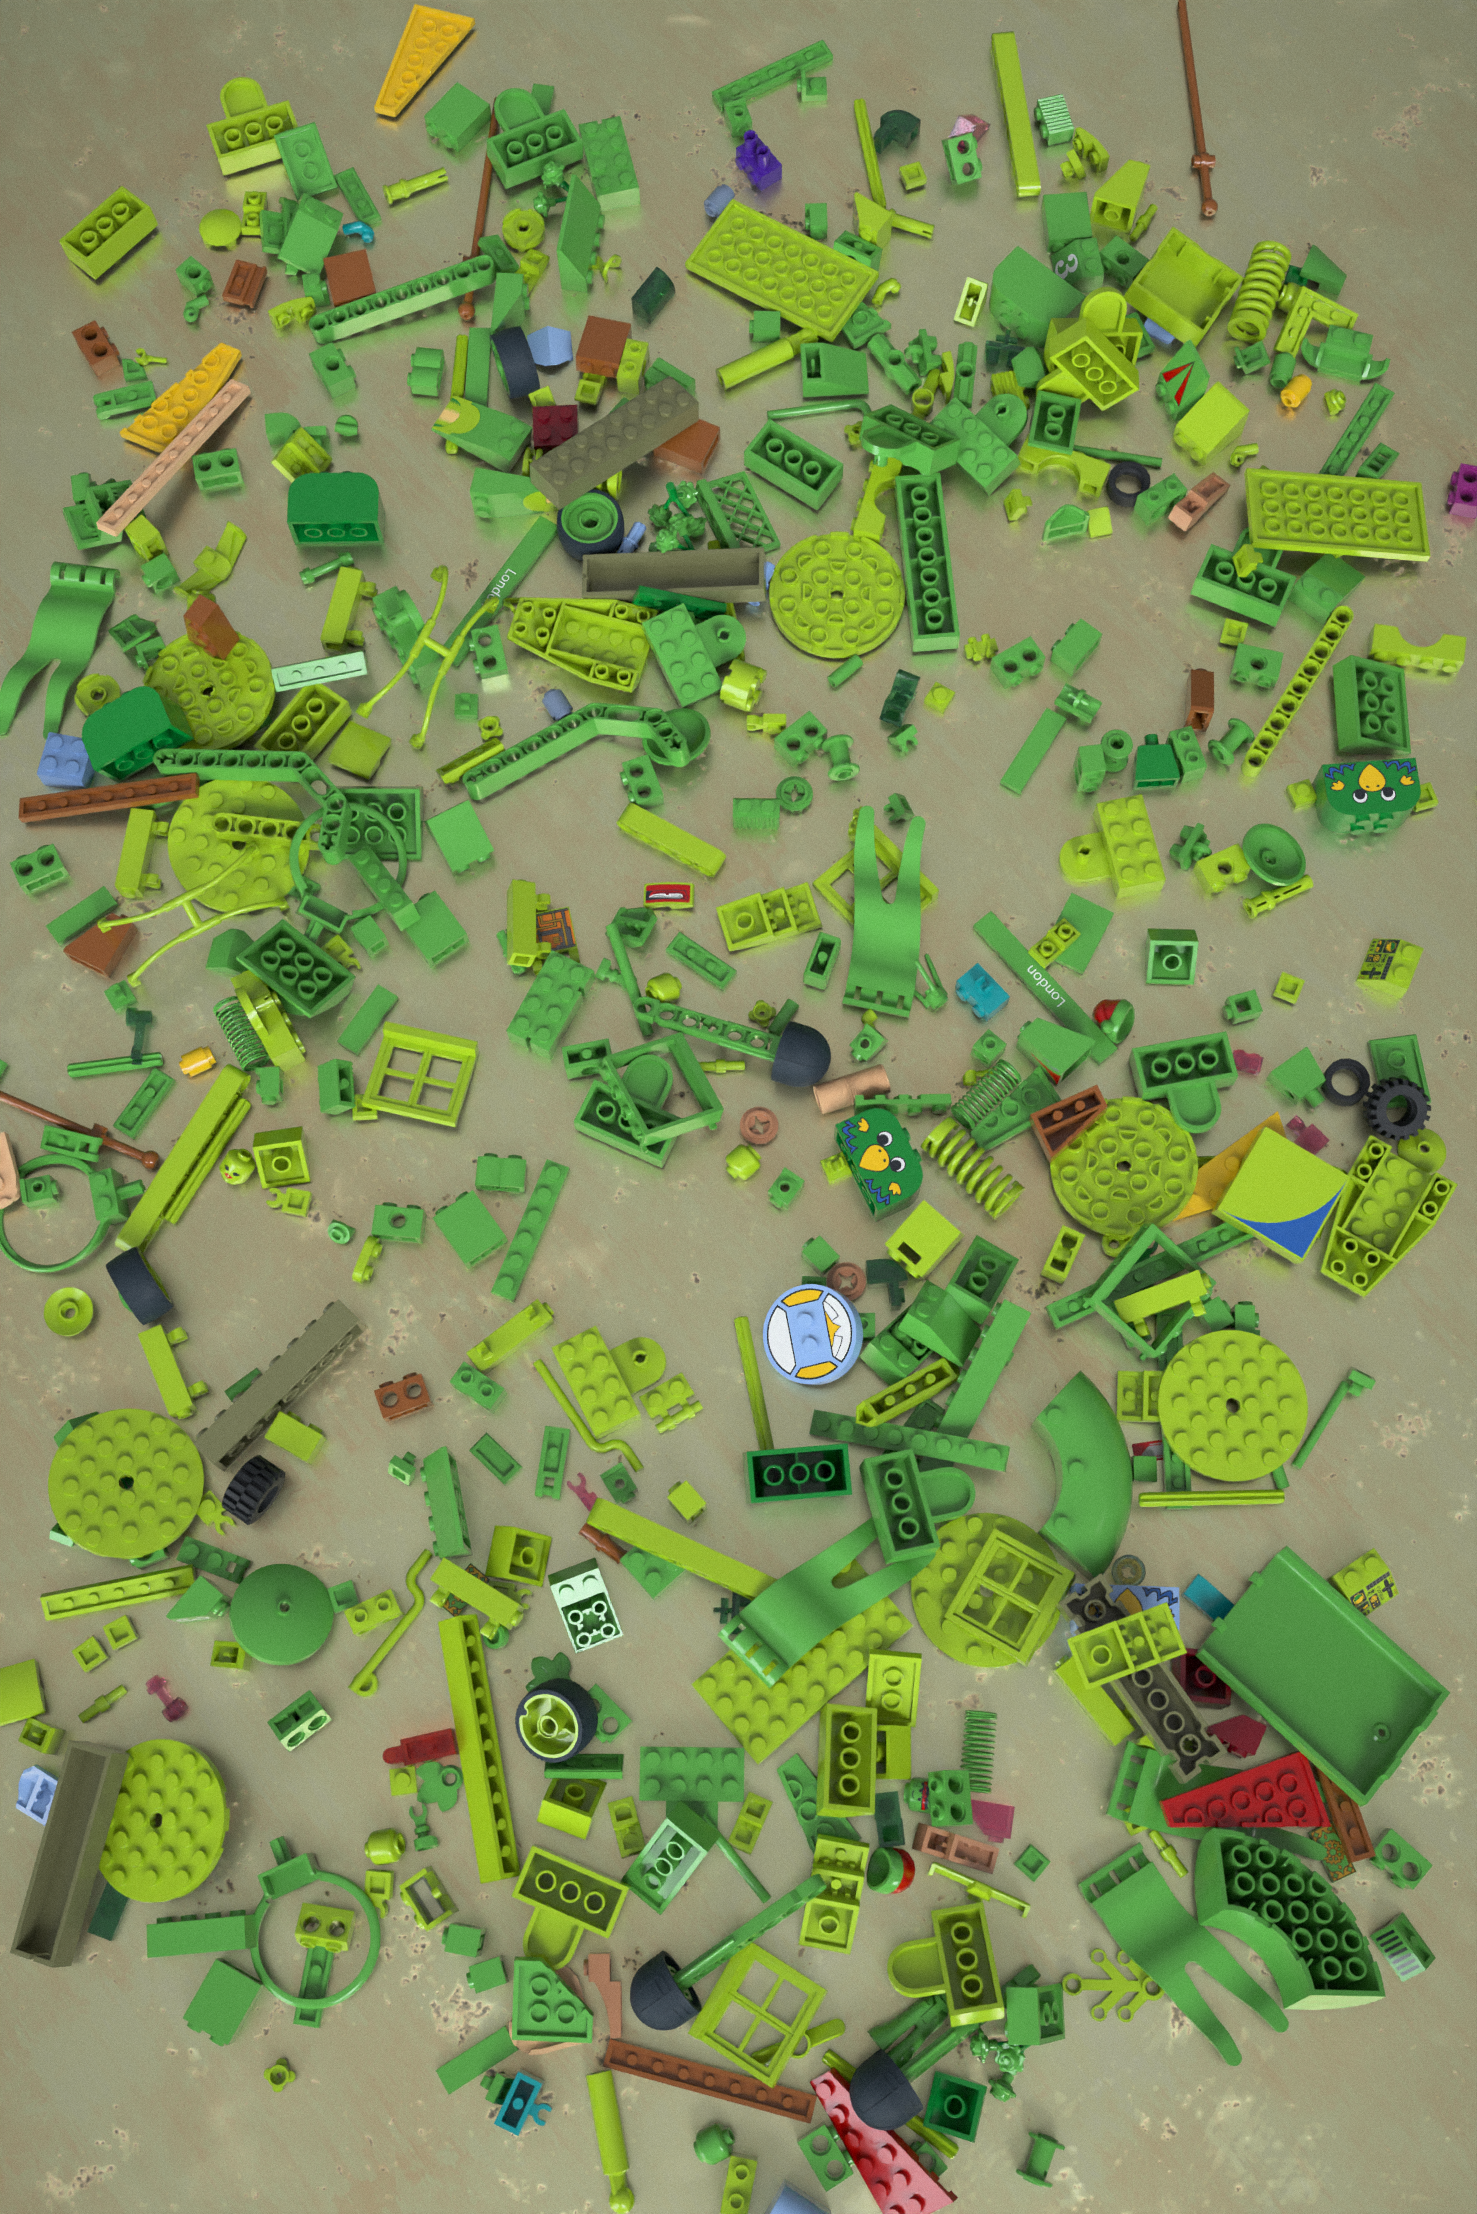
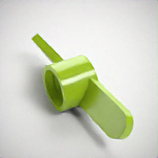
M939 369L931 370L923 388L917 389L912 395L911 414L922 420L933 411L934 393L939 384L941 373ZM926 400L929 404L922 406L917 404L916 401Z
M833 2019L807 2030L804 2033L808 2042L807 2049L799 2054L793 2053L791 2057L796 2059L803 2058L808 2054L810 2048L843 2035L846 2030L844 2022L841 2019ZM782 2041L752 2053L751 2057L764 2066H768Z

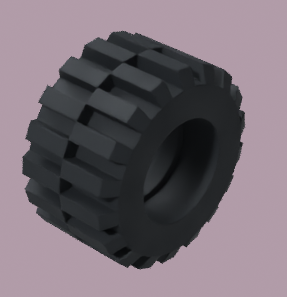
M1389 1077V1080L1381 1079L1379 1080L1380 1085L1374 1083L1371 1086L1373 1091H1367L1365 1095L1368 1097V1101H1363V1107L1367 1108L1366 1111H1363V1116L1368 1118L1366 1123L1368 1126L1373 1127V1131L1393 1140L1410 1139L1409 1135L1417 1136L1419 1134L1418 1129L1424 1130L1426 1126L1423 1123L1425 1120L1429 1121L1430 1119L1427 1111H1431V1106L1426 1104L1430 1099L1427 1095L1423 1094L1425 1090L1422 1087L1417 1086L1418 1084L1396 1077ZM1403 1095L1407 1103L1406 1113L1400 1120L1390 1122L1386 1114L1387 1105L1395 1096Z
M261 1455L253 1457L241 1467L230 1482L223 1496L222 1508L247 1525L254 1523L266 1513L279 1495L286 1473Z

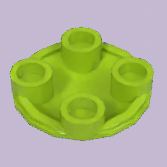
M215 209L208 212L202 218L199 224V233L203 242L207 245L232 247L237 243L236 239L241 233L242 222L239 216L231 210Z

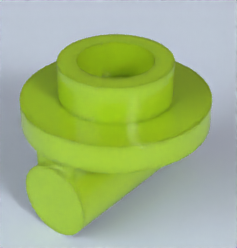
M1332 389L1324 394L1330 415H1335L1345 408L1346 397L1341 390Z

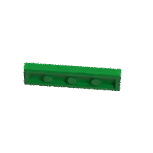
M639 585L633 596L634 605L661 611H668L684 603L688 612H694L695 618L704 620L717 615H724L727 609V604L641 585Z

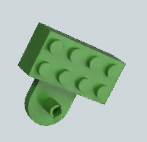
M520 88L507 89L498 95L494 104V112L503 133L486 139L487 156L505 189L543 175L544 166L550 161L556 162L560 160L561 164L566 166L583 159V141L565 109L545 116L534 96Z
M1000 394L993 397L976 415L954 397L930 422V424L961 439L955 465L988 496L1020 465L1018 456L1008 446L1025 429L1028 413L1023 401L1013 394Z
M892 404L865 414L859 437L862 447L875 455L873 459L874 465L877 464L879 467H885L888 463V457L901 461L905 466L919 470L921 474L926 476L955 465L961 442L960 438Z
M1249 527L1245 528L1240 534L1233 552L1211 544L1190 594L1276 627L1297 578L1276 569L1283 550L1253 548L1254 552L1261 553L1263 562H1258L1257 569L1252 570L1247 577H1238L1232 557L1244 544H1250Z
M394 586L372 598L375 606L372 608V611L376 617L375 621L379 629L385 631L390 647L392 649L395 648L398 653L397 657L403 666L408 660L409 653L425 624L406 590L399 591L397 586ZM424 645L418 658L414 659L408 669L409 672H407L414 685L418 683L421 690H424L434 684L439 673L438 669L442 664L440 656L436 651Z
M684 603L643 622L641 625L680 708L689 707L720 692L722 682L715 668L738 657L746 643L745 630L742 624L734 617L717 615L694 625Z
M1226 1031L1132 1048L1128 1058L1138 1098H1142L1143 1101L1168 1098L1175 1123L1183 1130L1191 1133L1206 1132L1217 1123L1221 1114V1102L1217 1088L1233 1086L1238 1077Z
M642 1055L634 1059L628 1065L621 1080L648 1130L682 1119L662 1110L673 1086V1074L669 1064L656 1055ZM594 1080L574 1120L576 1130L660 1168H663L678 1136L648 1145V1152L642 1153L639 1141L634 1139L628 1120H624L622 1117L619 1103L611 1096L610 1087L597 1080Z
M913 1448L866 1458L859 1466L886 1565L934 1554L940 1548L934 1523L963 1516L975 1501V1486L971 1478L964 1471L954 1467H943L919 1473Z
M640 1746L639 1801H666V1817L682 1801L698 1816L705 1813L718 1829V1802H744L745 1749Z

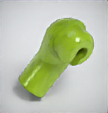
M890 278L879 284L872 298V303L877 306L882 305L886 293L891 291L895 294L900 290L901 284L895 278Z
M1252 443L1237 446L1230 456V463L1235 467L1241 466L1246 456L1258 454V444Z

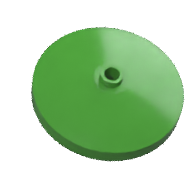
M272 1564L255 1570L240 1583L231 1601L229 1620L236 1641L250 1656L272 1665H290L309 1658L324 1644L333 1623V1606L326 1587L311 1572L295 1565Z

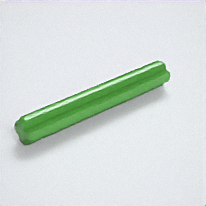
M160 1052L70 1063L67 1065V1072L70 1077H80L163 1065V1056Z

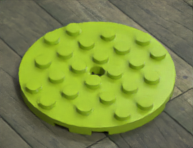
M834 531L820 536L812 535L792 546L775 566L769 587L771 613L776 625L784 636L794 645L808 653L826 658H848L854 654L861 655L883 643L898 625L905 602V586L901 576L902 573L893 557L883 547L864 536L860 538L849 535V532ZM833 591L842 592V599L832 598L831 593Z
M235 631L240 640L227 657L222 660L217 656L214 658L209 656L202 647L189 641L188 635L185 634L158 653L159 658L153 666H149L142 681L144 686L153 688L181 706L195 738L178 749L229 750L251 737L263 724L272 708L276 689L271 672L272 664L264 650L253 639H249L241 635L240 632ZM206 688H213V691L210 693L211 696L203 695V691Z
M213 780L199 787V798L184 800L176 811L168 833L169 860L178 881L186 891H189L217 877L247 850L246 846L242 850H236L233 848V840H224L215 836L211 827V819L215 814L231 813L303 822L305 818L295 801L285 791L268 781ZM221 822L217 825V829L225 830L229 824ZM244 825L240 831L248 833L252 830V826ZM269 827L264 831V834L271 836L276 832V829ZM296 830L290 831L287 836L293 839ZM256 843L261 854L253 858L250 855L226 878L194 899L209 908L228 912L243 906L275 901V899L281 896L285 897L295 885L289 866L290 847ZM299 848L298 862L301 875H304L308 865L309 849Z
M1122 1096V1098L1109 1100L1105 1098L1104 1100L1108 1106L1106 1113L1050 1163L1051 1179L1055 1193L1065 1210L1074 1219L1098 1233L1115 1237H1133L1140 1227L1146 1223H1153L1157 1228L1161 1229L1172 1222L1184 1210L1193 1195L1198 1176V1160L1193 1139L1189 1132L1183 1130L1175 1123L1171 1112L1159 1104L1155 1105L1137 1097ZM1121 1161H1127L1130 1163L1131 1168L1129 1171H1120L1117 1168V1164Z
M1239 1330L1211 1332L1184 1345L1165 1367L1161 1376L1156 1401L1157 1415L1159 1416L1162 1434L1176 1456L1188 1467L1204 1476L1230 1482L1256 1479L1280 1467L1289 1459L1299 1445L1308 1417V1401L1305 1386L1291 1359L1269 1340L1256 1334ZM1230 1398L1237 1400L1238 1409L1234 1413L1226 1408V1402Z
M132 1408L111 1410L98 1414L76 1427L58 1448L52 1460L48 1477L50 1505L55 1519L64 1533L74 1543L93 1554L122 1559L143 1557V1555L167 1547L178 1539L196 1516L201 1504L204 1487V1472L200 1455L185 1431L160 1414ZM130 1477L133 1479L134 1484L129 1489H123L119 1486L120 1479Z
M976 1513L959 1517L937 1530L940 1548L936 1551L934 1559L911 1579L910 1588L916 1619L931 1643L954 1660L981 1668L1003 1667L1018 1661L945 1619L944 1616L993 1529L995 1528L1057 1562L1048 1544L1032 1528L1017 1519L995 1513ZM999 1547L984 1576L1009 1589L1024 1560ZM1029 1563L1013 1592L1038 1606L1054 1577ZM979 1584L963 1613L988 1626L1003 1597L996 1593H993L990 1597H984L980 1593L981 1585ZM1008 1600L992 1630L1017 1644L1033 1614ZM1059 1610L1056 1613L1047 1632L1045 1633L1042 1641L1040 1642L1037 1650L1046 1642V1640L1053 1632L1061 1614Z
M171 1739L149 1740L125 1751V1753L130 1755L99 1863V1869L110 1885L121 1894L133 1900L154 1903L183 1897L196 1889L210 1875L224 1849L222 1844L225 1831H229L230 1808L226 1806L224 1793L227 1790L218 1769L206 1754L193 1745ZM160 1813L162 1815V1824L160 1827H155V1814Z

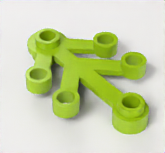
M1095 1948L1090 1953L1091 1962L1099 1965L1112 1980L1082 1979L1078 1974L1068 1973L1061 1982L1064 1992L1071 1996L1079 1995L1082 1990L1112 1991L1100 2004H1095L1091 2007L1090 2015L1098 2022L1106 2019L1109 2010L1127 1992L1138 1993L1128 2005H1121L1117 2009V2017L1122 2022H1130L1134 2017V2013L1147 2000H1158L1165 1993L1130 1958L1126 1963L1121 1962L1120 1955L1124 1953L1122 1949L1116 1954L1117 1962L1122 1966H1127L1138 1980H1127L1107 1959L1106 1953L1102 1949ZM1096 1952H1101L1103 1955V1959L1100 1962L1094 1960ZM1069 1979L1076 1980L1077 1985L1074 1989L1068 1988L1067 1982ZM1150 1981L1156 1984V1989L1153 1992L1147 1989V1984ZM1096 2008H1102L1103 2016L1101 2018L1095 2017L1094 2011ZM1125 2008L1130 2011V2016L1127 2019L1121 2017V2011Z

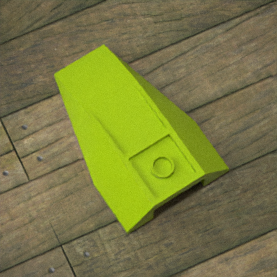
M520 597L507 639L588 682L632 693L640 683L651 650L641 625L643 622L657 616L658 610L615 599Z
M1372 1135L1367 1139L1347 1174L1351 1179L1340 1197L1320 1270L1322 1274L1362 1297H1365L1435 1226L1458 1185L1437 1172L1430 1175L1391 1153L1392 1146Z

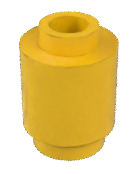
M1304 374L1294 376L1280 393L1282 402L1288 407H1297L1311 391L1312 382L1310 378Z
M200 1046L181 1055L182 1061L178 1062L184 1075L189 1073L191 1077L212 1068V1065L217 1063L209 1046L204 1048Z

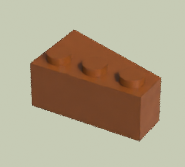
M202 595L197 597L183 615L189 641L202 647L204 652L213 658L217 656L224 660L240 640L219 605Z
M1098 1085L1030 1114L1029 1122L1049 1163L1055 1160L1106 1113L1108 1106Z

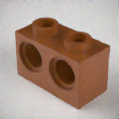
M94 320L72 331L78 347L97 377L120 366L117 358L120 353L114 343L109 344L108 339L110 337L104 326L100 328Z
M410 1373L403 1376L402 1381L396 1383L388 1381L379 1385L380 1389L374 1390L382 1417L386 1422L434 1405L422 1374ZM413 1386H420V1394L416 1397H410L409 1390ZM389 1395H397V1402L394 1405H386L385 1400Z

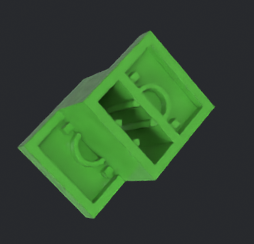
M131 479L87 487L85 504L63 508L64 518L78 550L122 541L123 530L115 537L99 530L96 522L132 485ZM142 509L134 519L138 518L141 514L146 518L144 510Z

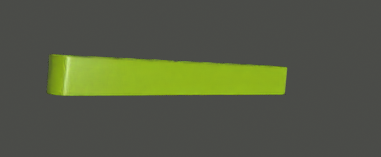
M1014 31L992 33V53L1017 197L1039 196L1041 191L1040 177Z
M1337 607L1328 619L1246 753L1241 765V771L1245 776L1256 777L1263 770L1347 632L1354 617L1353 611L1349 607ZM1337 618L1343 619L1345 622H1341ZM1326 636H1331L1334 640L1328 639ZM1315 653L1321 654L1323 657H1318ZM1304 671H1308L1312 675H1307ZM1293 689H1298L1302 693H1296ZM1282 707H1288L1291 711H1285ZM1271 725H1277L1280 729H1274ZM1260 743H1266L1269 747L1265 748ZM1249 761H1255L1258 766L1251 765Z
M227 1064L223 1068L115 1241L116 1247L127 1251L137 1246L142 1253L145 1251L164 1220L163 1215L238 1099L241 1098L251 1080L250 1074L231 1064Z
M596 1498L586 1520L588 1524L752 1601L778 1580L602 1498Z

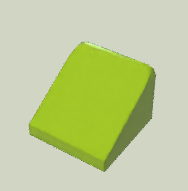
M1108 506L1086 511L1090 515L1087 526L1090 538L1112 534Z

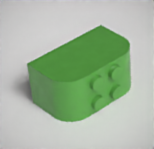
M1017 246L994 270L989 309L1003 326L1013 330L1020 339L1026 340L1035 347L1045 348L1050 319L1079 318L1081 305L1086 296Z

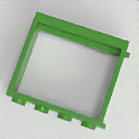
M682 1032L605 1056L602 1065L598 1066L599 1074L604 1081H607L610 1087L612 1098L615 1101L617 1100L621 1107L622 1117L624 1120H628L634 1139L639 1141L642 1153L648 1152V1145L708 1125L711 1130L717 1129L716 1123L720 1122L724 1108ZM664 1053H672L703 1111L648 1130L616 1069L629 1065L634 1059L642 1055L658 1056Z
M1146 1223L1140 1227L1084 1295L1082 1303L1085 1309L1090 1305L1141 1352L1139 1358L1142 1361L1147 1357L1156 1358L1165 1353L1168 1348L1167 1343L1172 1338L1177 1337L1183 1330L1182 1325L1184 1322L1195 1315L1190 1301L1183 1304L1153 1343L1148 1345L1103 1303L1104 1300L1154 1240L1189 1273L1196 1270H1201L1203 1274L1206 1273L1153 1223ZM1210 1276L1209 1279L1211 1281L1212 1287L1208 1288L1210 1294L1200 1297L1203 1301H1205L1211 1296L1213 1291L1212 1288L1217 1283Z

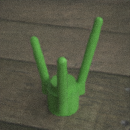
M925 954V959L936 985L933 984L919 960H915V964L928 984L929 989L925 991L926 997L917 990L914 991V996L926 1008L931 1006L935 1010L945 1004L949 998L946 996L948 993L943 988L929 954Z

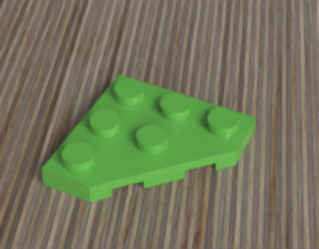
M515 1956L512 2040L592 2043L594 2012L542 1957Z

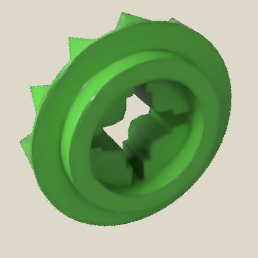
M791 776L779 783L776 789V798H780V805L783 809L790 810L791 812L802 811L810 805L813 798V790L810 783L804 778ZM794 787H796L797 794L801 795L796 797L795 802L792 801L791 795H788L792 794Z

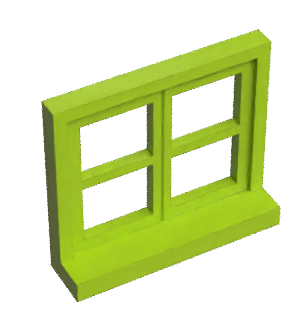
M874 825L875 854L891 870L879 881L882 891L899 876L903 852ZM855 847L812 883V886L853 928L855 902L849 905L830 884L848 869L854 874ZM920 871L922 912L938 898L939 889ZM882 896L883 901L886 902L887 904H890V903Z
M385 1021L382 1029L384 1037L362 1099V1106L456 1127L479 1054L478 1041ZM394 1047L423 1053L417 1074L387 1068ZM432 1056L462 1062L456 1083L426 1077ZM385 1074L415 1080L408 1102L378 1095ZM424 1083L454 1089L447 1111L417 1104Z
M994 1528L944 1617L1017 1659L1020 1664L1027 1667L1058 1612L1055 1605L1065 1599L1076 1579V1574ZM999 1547L1024 1560L1009 1589L984 1576ZM1029 1563L1054 1577L1038 1606L1013 1592ZM979 1584L1003 1597L988 1626L963 1613ZM1008 1600L1033 1614L1017 1644L992 1630Z
M752 1942L731 1957L688 2034L703 2041L769 2087L774 2088L828 1990ZM755 1960L779 1975L762 2007L738 1992ZM784 1979L808 1994L791 2027L767 2012ZM732 2001L756 2016L739 2048L715 2033ZM761 2020L785 2035L768 2068L744 2052Z

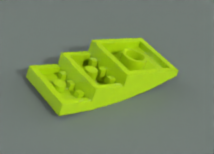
M808 882L786 890L782 887L765 894L758 892L716 907L729 951L775 942L823 927Z
M1167 1602L1067 1639L1086 1690L1187 1653Z
M818 1834L810 1877L820 1874L827 1887L815 1898L805 1903L798 1945L851 1954L870 1843Z

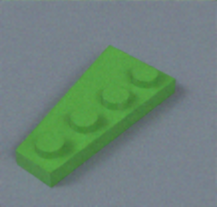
M796 1753L776 1769L813 1854L818 1834L859 1841L862 1838L847 1817L839 1818L816 1815L817 1777L799 1753Z

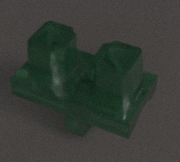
M1006 330L1005 336H996V341L998 342L986 340V364L998 365L999 355L1008 356L1006 367L1013 368L1011 360L1022 352L1025 347L1017 346L1018 338L1010 337L1011 330Z
M733 1592L732 1608H728L729 1598H721V1607H714L713 1613L720 1614V1624H727L728 1615H731V1619L739 1614L740 1607H747L752 1600ZM737 1627L730 1636H738V1633H741L742 1630Z

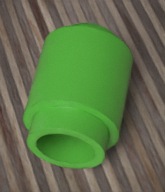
M1282 352L1275 356L1269 375L1270 383L1274 387L1285 388L1291 381L1296 365V359L1292 354Z

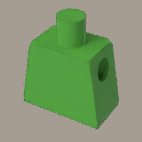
M1305 1047L1275 1068L1266 1078L1268 1082L1295 1105L1306 1098L1312 1107L1316 1108L1326 1100L1318 1091L1326 1081L1325 1076L1308 1047Z

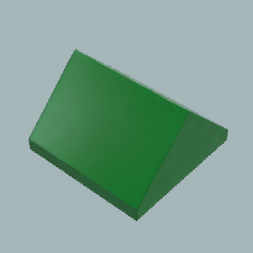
M935 2071L923 2127L975 2143L987 2086L968 2078Z

